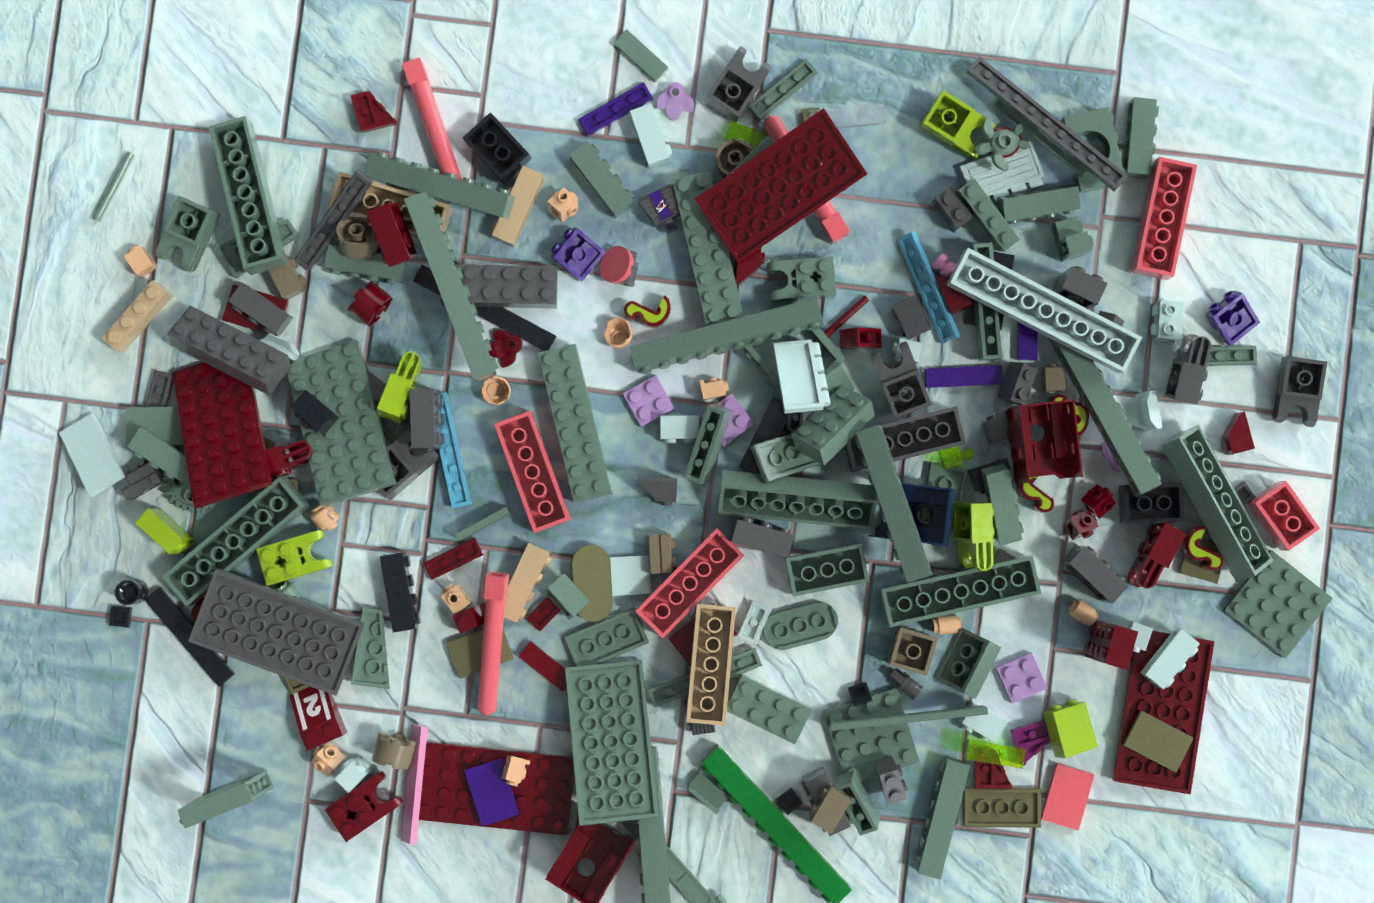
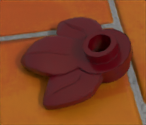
M502 329L496 330L492 333L495 340L490 344L492 350L488 352L491 357L500 358L501 367L505 368L516 361V354L522 349L523 343L517 335H510L506 330ZM511 341L515 343L514 348L510 346Z

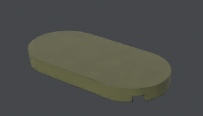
M585 545L579 548L572 557V582L589 600V603L578 612V615L587 621L597 622L606 618L613 606L610 559L603 548L597 545Z

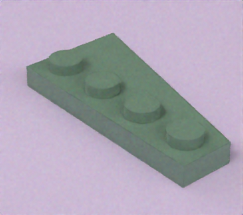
M363 607L361 622L365 623L357 643L351 684L390 689L383 610Z

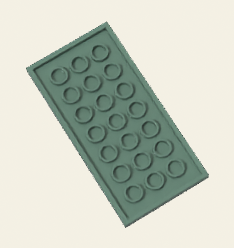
M354 340L296 359V361H290L291 368L287 374L294 402L306 389L339 416L338 420L325 435L319 431L315 434L307 427L309 423L306 420L303 422L299 420L303 439L312 448V455L308 459L320 506L324 508L396 485L359 341Z
M642 660L565 668L579 826L659 817Z

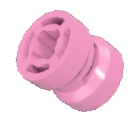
M945 253L931 265V268L938 270L943 278H946L956 266L954 262L947 260L948 256Z

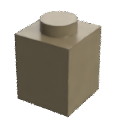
M1048 364L1047 368L1041 369L1042 392H1062L1065 390L1064 367H1058V364Z

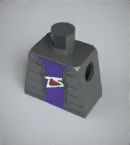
M671 184L638 199L640 207L656 228L664 225L667 233L678 229L674 219L680 216V212Z

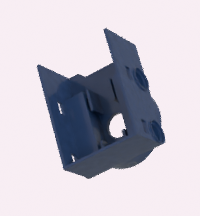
M901 483L921 542L934 546L949 547L950 532L954 522L955 489ZM922 507H929L934 513L933 520L928 524L921 523L917 518V513ZM881 518V524L875 528V535L868 536L889 539L887 523H884Z

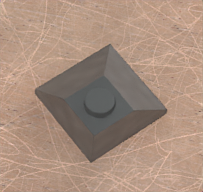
M638 477V481L656 501L661 502V505L672 506V502H676L677 478Z

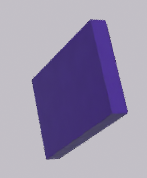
M503 758L464 770L482 826L520 814L511 785L506 784L507 780L501 779L505 766Z

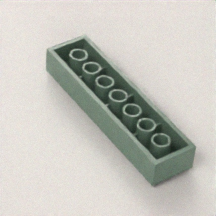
M246 116L209 126L243 269L250 275L288 265L253 124Z
M710 171L672 179L705 326L744 317L728 247L695 200L696 197L713 186Z
M576 344L539 352L538 356L574 503L613 494Z
M1196 425L1182 431L1162 444L1165 455L1172 464L1183 488L1188 493L1193 506L1199 513L1203 524L1210 533L1211 539L1216 544L1235 581L1238 582L1254 577L1274 561L1200 426Z
M722 470L718 514L872 530L877 505L874 493L877 492L874 486L866 484L787 476L764 483L761 474Z
M286 476L278 477L272 482L271 486H268L166 572L162 578L186 607L194 605L206 595L215 569L219 568L232 573L257 552V548L263 547L310 507L309 503Z
M1031 555L993 563V566L987 571H980L973 567L878 588L888 627L1042 594L1034 558Z

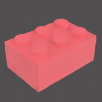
M1287 481L1276 482L1247 503L1277 547L1282 551L1291 550L1320 529Z

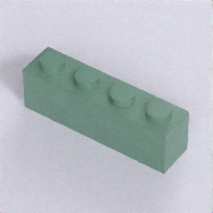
M1134 97L1129 101L1123 167H1125L1128 177L1145 179L1153 172L1154 162L1151 161L1156 148L1153 139L1157 133L1155 117L1159 113V106H1156L1157 99Z
M586 141L571 152L569 157L613 216L617 218L634 205L632 200L634 196L629 189L624 190L621 186L623 182L617 174L613 175L609 170L611 166L606 159L601 160L598 156L600 152L594 144L590 145Z
M975 178L970 179L957 189L962 201L970 207L974 217L1000 252H1005L1020 240Z
M1075 184L998 197L1000 213L1008 224L1018 223L1020 219H1026V221L1036 220L1037 216L1043 215L1046 218L1054 217L1056 213L1060 212L1072 214L1075 213V210L1081 209L1079 186Z
M328 245L324 267L330 270L329 273L341 275V272L348 273V276L359 279L360 276H365L369 281L378 282L381 279L386 280L387 284L397 285V282L403 283L407 262L389 267L388 264L384 263L379 253H373V256L369 259H352L343 256L339 246Z
M716 403L707 406L684 478L699 484L709 482L733 410Z
M140 427L127 446L133 450L132 454L140 459L144 457L149 460L147 464L155 469L161 468L164 470L163 474L173 480L174 478L181 481L179 484L182 487L190 490L185 453L150 430Z
M1003 463L981 469L987 503H992L994 510L992 519L995 541L1000 546L1021 541V533L1024 530L1022 523L1018 519L1020 510L1018 505L1015 504L1014 498L1017 497V494L1011 483V480H1013L1011 469H1008Z

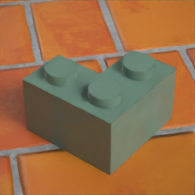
M1077 216L1055 222L1051 225L1061 262L1084 256L1093 250V239L1091 235H1088V231L1083 232V224L1078 220Z

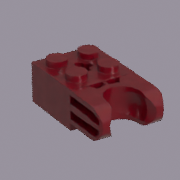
M297 441L285 447L277 445L266 450L272 482L275 481L274 478L289 476L292 474V470L309 463L308 458L312 455V448L308 442Z
M1154 523L1148 527L1146 531L1147 537L1144 542L1140 543L1137 549L1139 553L1127 575L1128 582L1132 586L1152 588L1159 579L1163 569L1169 568L1186 533L1167 523Z
M384 771L378 772L325 809V812L345 842L402 804L403 800L400 796H395L390 800H383L377 795V786L386 778ZM351 811H356L357 814L353 816L351 814Z

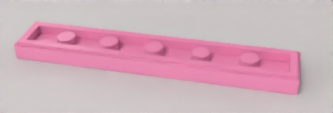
M412 724L411 739L417 742L411 764L407 770L401 841L408 844H416L428 729L419 724Z

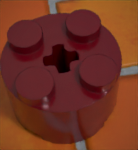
M370 281L364 290L359 289L354 295L356 300L350 304L347 310L365 325L371 327L381 318L379 317L383 311L386 312L393 298L373 281Z

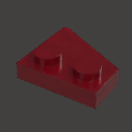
M370 91L350 95L361 133L397 125L396 119L386 111V108L375 99V96Z
M974 748V788L1012 789V784L1007 778L1006 771L999 761L996 750Z

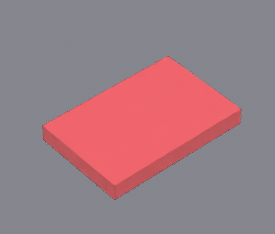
M1056 763L1041 813V820L1079 831L1095 775Z

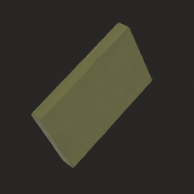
M483 629L446 643L459 679L480 672ZM504 629L500 664L514 659Z
M1140 710L1122 745L1177 772L1193 737Z

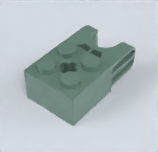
M178 195L163 229L164 233L156 250L157 258L161 260L170 259L173 253L181 248L183 251L182 268L189 273L194 272L201 261L221 214Z
M833 256L772 261L767 264V270L770 273H780L787 279V286L785 288L775 290L769 295V299L772 302L809 300L816 297L817 299L834 298L836 296ZM816 275L817 277H819L817 283H815L813 279H810V277Z

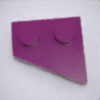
M1045 720L1010 729L1021 767L1025 766L1030 758L1037 755L1042 747L1051 742Z

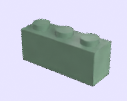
M852 770L838 775L834 787L852 799L846 811L859 835L878 830L880 816L856 772Z

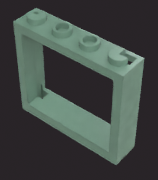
M820 328L816 330L807 329L833 358L834 362L829 367L837 361L841 364L846 360L844 355ZM745 345L743 353L750 361L753 359L757 363L756 368L762 375L766 374L770 378L768 381L775 390L777 388L780 390L778 376L755 351L754 345Z
M267 770L203 795L178 809L179 822L184 828H188L254 801L273 788Z

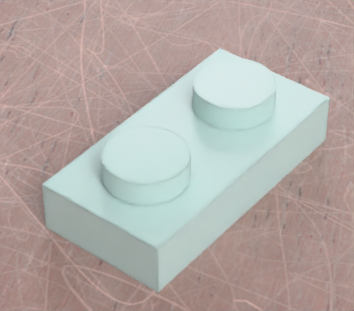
M753 601L738 637L757 644L771 609Z

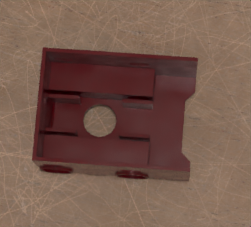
M1074 399L1018 405L1007 408V435L1011 446L1015 484L1030 483V477L1055 475L1059 479L1083 477ZM1035 424L1042 426L1044 429V437L1040 441H1034L1031 437L1030 427Z
M602 824L578 825L560 856L551 867L545 880L581 903H599L636 840L629 835L620 836ZM584 858L591 859L595 865L594 872L589 876L581 875L578 871V863Z

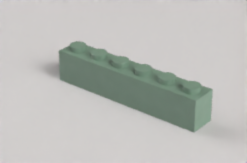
M992 243L973 244L969 247L994 261ZM973 300L978 361L1001 359L999 313Z
M944 757V761H941L939 764L938 772L940 776L939 780L935 781L933 788L935 796L929 802L928 810H930V815L924 821L923 828L926 829L924 837L921 836L920 853L919 856L916 855L914 860V867H916L915 870L918 874L941 880L970 769L968 763Z

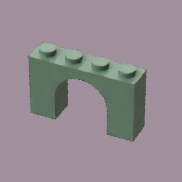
M1109 107L1065 116L1060 120L1079 136L1089 135L1097 138L1104 146L1105 157L1126 173V169L1122 166L1121 162L1123 159L1122 151L1118 149L1117 145L1118 134L1113 128L1114 116L1109 111ZM1089 171L1082 177L1076 173L1072 176L1074 184L1079 186V194L1109 188Z

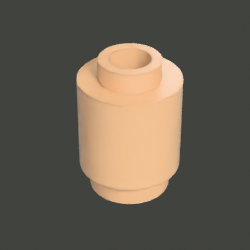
M1082 599L1073 600L1068 607L1070 610L1069 614L1084 625L1091 626L1099 615L1096 609Z
M956 614L932 618L933 633H938L939 635L958 633V629H961V621L959 617H956Z

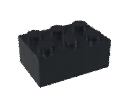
M491 112L462 137L466 145L503 184L512 178L518 169L520 170L522 166H525L531 160L530 154Z
M1163 483L1138 497H1135L1129 485L1118 486L1120 524L1184 522L1182 483Z

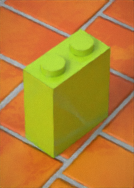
M148 508L135 522L168 554L186 553L192 547L191 543L194 538L161 508Z
M1071 699L1065 701V705H1053L1049 707L1050 710L1043 712L1056 758H1068L1098 747L1086 702Z

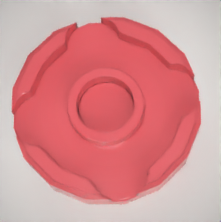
M614 246L608 249L600 261L599 270L602 278L614 284H620L625 281L632 272L630 270L631 266L634 265L632 253L622 246Z

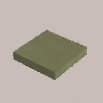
M1200 540L1198 545L1220 555L1215 543ZM1183 555L1178 573L1218 584L1222 567L1216 571L1205 570L1201 567L1203 561H1192Z

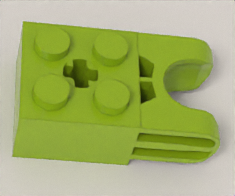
M942 90L919 126L969 158L977 159L979 156L974 152L976 146L971 142L970 134L972 130L982 131L985 117L956 97ZM949 115V120L951 121L946 122L944 116Z
M412 351L404 353L396 373L390 374L377 407L380 417L401 424L402 419L406 420L409 413L410 389H416L415 385L421 372V360L417 353Z
M976 501L954 502L953 538L954 541H957L958 563L964 568L974 567L980 571H987L993 566L994 528L992 519L994 510L992 503Z
M317 530L257 548L266 585H275L332 567L333 562L331 559L317 560L311 554L312 545L324 538V531ZM281 558L286 560V563H283L284 566L280 563Z

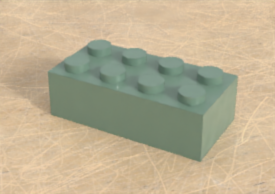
M843 385L829 397L831 403L829 406H824L823 410L815 411L791 434L796 450L824 466L857 434L856 432H859L875 416L870 399Z
M862 543L785 558L793 597L870 582Z
M744 674L740 675L727 703V712L793 744H796L812 711L810 706Z

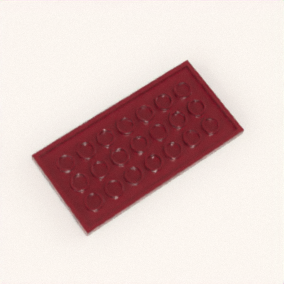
M823 108L696 197L695 200L739 263L865 177L868 173L825 108Z
M204 362L172 372L193 506L197 509L271 486L272 480L255 388Z
M1152 631L1146 651L1140 650L1139 653L1135 651L1132 653L1112 780L1114 782L1191 795L1215 641L1194 638L1200 643L1197 647V653L1193 657L1188 658L1185 662V668L1180 673L1177 672L1173 677V683L1168 688L1161 689L1140 673L1170 635V633ZM1140 710L1193 737L1177 772L1122 745Z
M426 741L419 820L567 836L574 779L573 757ZM507 755L529 760L530 764H525L526 775L524 780H521L517 787L511 785L520 814L482 826L464 770L499 758H503L505 765Z

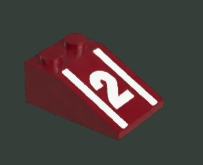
M311 686L290 694L298 730L307 751L348 733L332 694Z

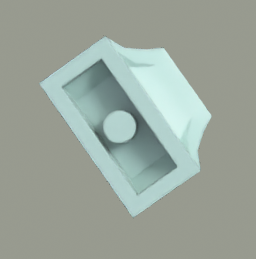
M268 334L265 338L260 339V341L287 354L289 359L296 361L300 357L295 344L272 334Z
M1156 390L1138 393L1134 399L1125 404L1127 419L1132 426L1138 427L1143 431L1162 428Z

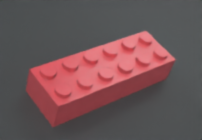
M1159 157L1153 161L1154 169L1150 174L1130 272L1169 280L1175 275L1197 165Z
M528 411L495 423L494 426L533 532L537 533L572 520L533 412Z
M716 528L635 612L664 638L742 559L744 554Z

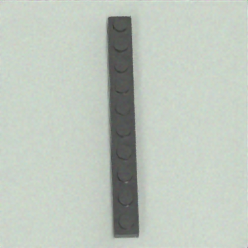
M979 56L967 69L966 73L1113 192L1127 179L1128 175L983 58Z

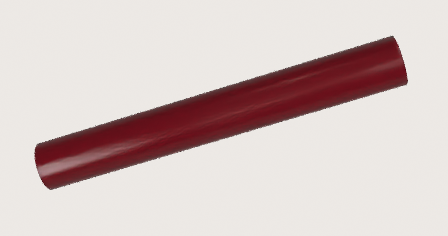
M864 295L828 327L824 334L829 338L869 302V299Z

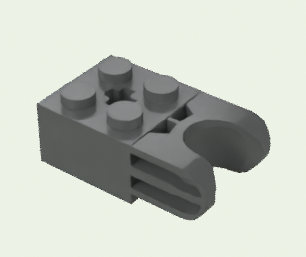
M742 46L738 48L705 99L706 104L735 123L772 67L768 63H764L757 71L747 70L743 65V59L747 51Z
M1188 334L1183 338L1178 359H1173L1165 391L1166 397L1192 404H1198V400H1201L1203 395V389L1201 388L1203 381L1205 382L1207 379L1208 371L1206 368L1211 350V341L1207 337Z
M906 341L902 342L899 346L902 356L897 364L889 365L885 363L879 353L871 355L895 419L932 405ZM904 389H910V390H908V392H909L908 394H905V393L902 392V391H903Z
M1291 356L1281 358L1273 410L1274 422L1282 423L1285 421L1289 410L1293 406H1297L1302 411L1303 424L1311 428L1316 425L1320 400H1322L1327 361ZM1299 376L1304 377V381H1300Z
M409 429L394 443L387 446L396 485L380 489L379 491L386 499L391 501L438 460L439 455L435 451H428L421 456H414L411 448V429Z

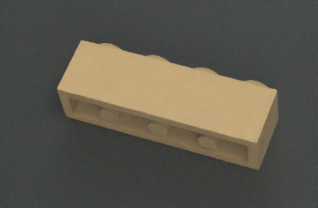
M522 166L521 170H517L514 177L516 182L513 187L509 188V195L515 196L509 219L500 217L498 222L495 221L491 228L494 239L512 247L516 246L545 181L544 174Z
M152 280L103 335L102 339L115 351L124 353L174 295L160 283Z
M531 542L528 543L508 585V593L505 598V618L516 623L520 619H524L528 611L525 607L528 602H532L536 594L533 591L535 585H540L544 577L541 574L543 568H548L551 562L550 551Z

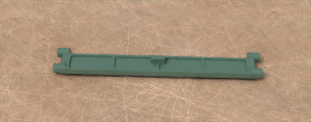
M635 820L621 821L620 823L636 840V834L639 833V825L635 824ZM666 844L668 876L691 903L727 902L721 894L714 899Z

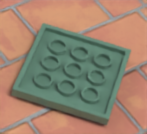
M1269 550L1274 561L1256 576L1246 579L1224 607L1223 611L1281 657L1287 658L1333 598L1273 550Z
M896 687L872 694V701L854 707L853 702L850 701L822 710L842 774L854 770L860 781L875 777L877 772L874 761L892 756L895 764H900L901 768L920 762L908 723L831 731V721L904 714Z

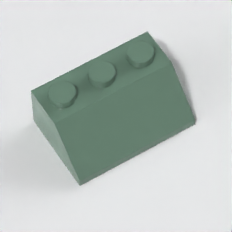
M961 627L935 679L976 699L1001 647Z

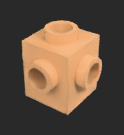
M566 188L555 192L547 201L549 212L562 223L568 217L575 215L579 209L578 197L574 192H569Z
M328 742L324 747L320 745L313 752L315 757L311 763L316 770L329 777L340 766L346 756L336 746Z

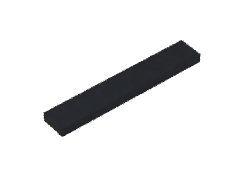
M158 587L145 599L147 604L218 687H221L235 675L234 671L217 652L188 642L194 625L162 587Z

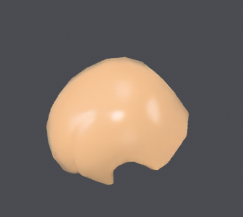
M615 317L606 323V329L603 334L609 346L612 348H624L631 342L633 331L627 320Z
M492 376L483 382L481 394L483 399L489 404L500 405L510 397L511 388L509 382L503 377Z

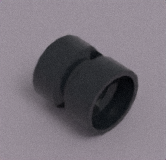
M139 579L124 580L115 588L116 600L123 605L142 603L149 594L147 584Z

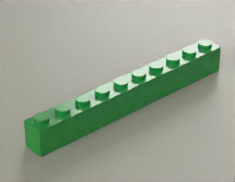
M719 744L701 760L703 764L702 769L708 775L712 774L716 778L715 783L722 790L725 788L730 793L728 797L735 804L739 803L743 807L741 809L748 818L752 817L756 821L755 826L761 832L765 831L769 835L768 840L775 847L778 845L783 850L781 852L788 861L792 859L796 864L794 866L801 875L805 873L809 878L808 883L815 890L819 888L823 893L821 895L827 903H839L852 891L851 886Z

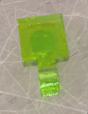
M958 446L938 452L944 470L963 466V461L970 460L972 456H975L973 448L959 451Z

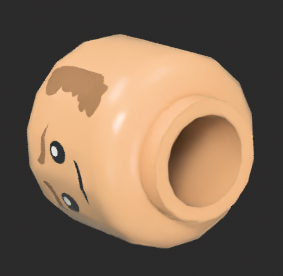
M319 503L311 509L310 518L319 530L327 529L330 531L338 525L336 521L339 519V514L332 505L322 508Z

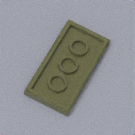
M965 787L963 792V827L1041 828V788L976 789L974 787Z

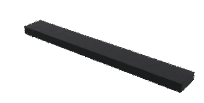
M421 265L413 282L440 296V291L431 269ZM475 307L478 313L476 315L506 330L512 335L519 336L522 340L543 351L550 350L557 337L503 307Z

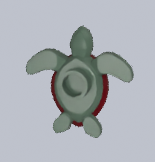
M989 116L985 118L982 125V133L986 141L985 143L978 144L974 152L978 155L988 153L991 155L993 164L998 169L1007 171L1009 166L1003 158L1014 155L1019 148L1026 150L1030 145L1027 141L1022 140L1019 135L1023 132V124H1018L1014 130L1007 127H999L993 130V118Z

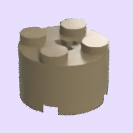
M741 139L723 142L716 153V169L718 173L725 178L753 151L751 146ZM737 157L738 162L732 163V159Z
M351 214L344 221L341 220L337 225L336 231L343 256L352 259L371 258L378 245L374 239V235H376L374 229L367 222V216Z
M379 732L372 761L382 766L386 764L392 765L394 769H409L417 741L404 739L405 735L400 733H393V736L388 733Z

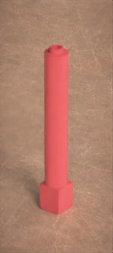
M421 58L402 63L440 174L452 173L457 175L456 179L462 180Z
M770 115L764 120L763 128L775 142L789 133L779 116ZM830 201L814 211L821 223L820 226L831 244L849 234L848 227Z
M489 572L485 578L484 599L486 601L477 710L482 715H492V712H495L497 708L505 598L508 593L509 574Z

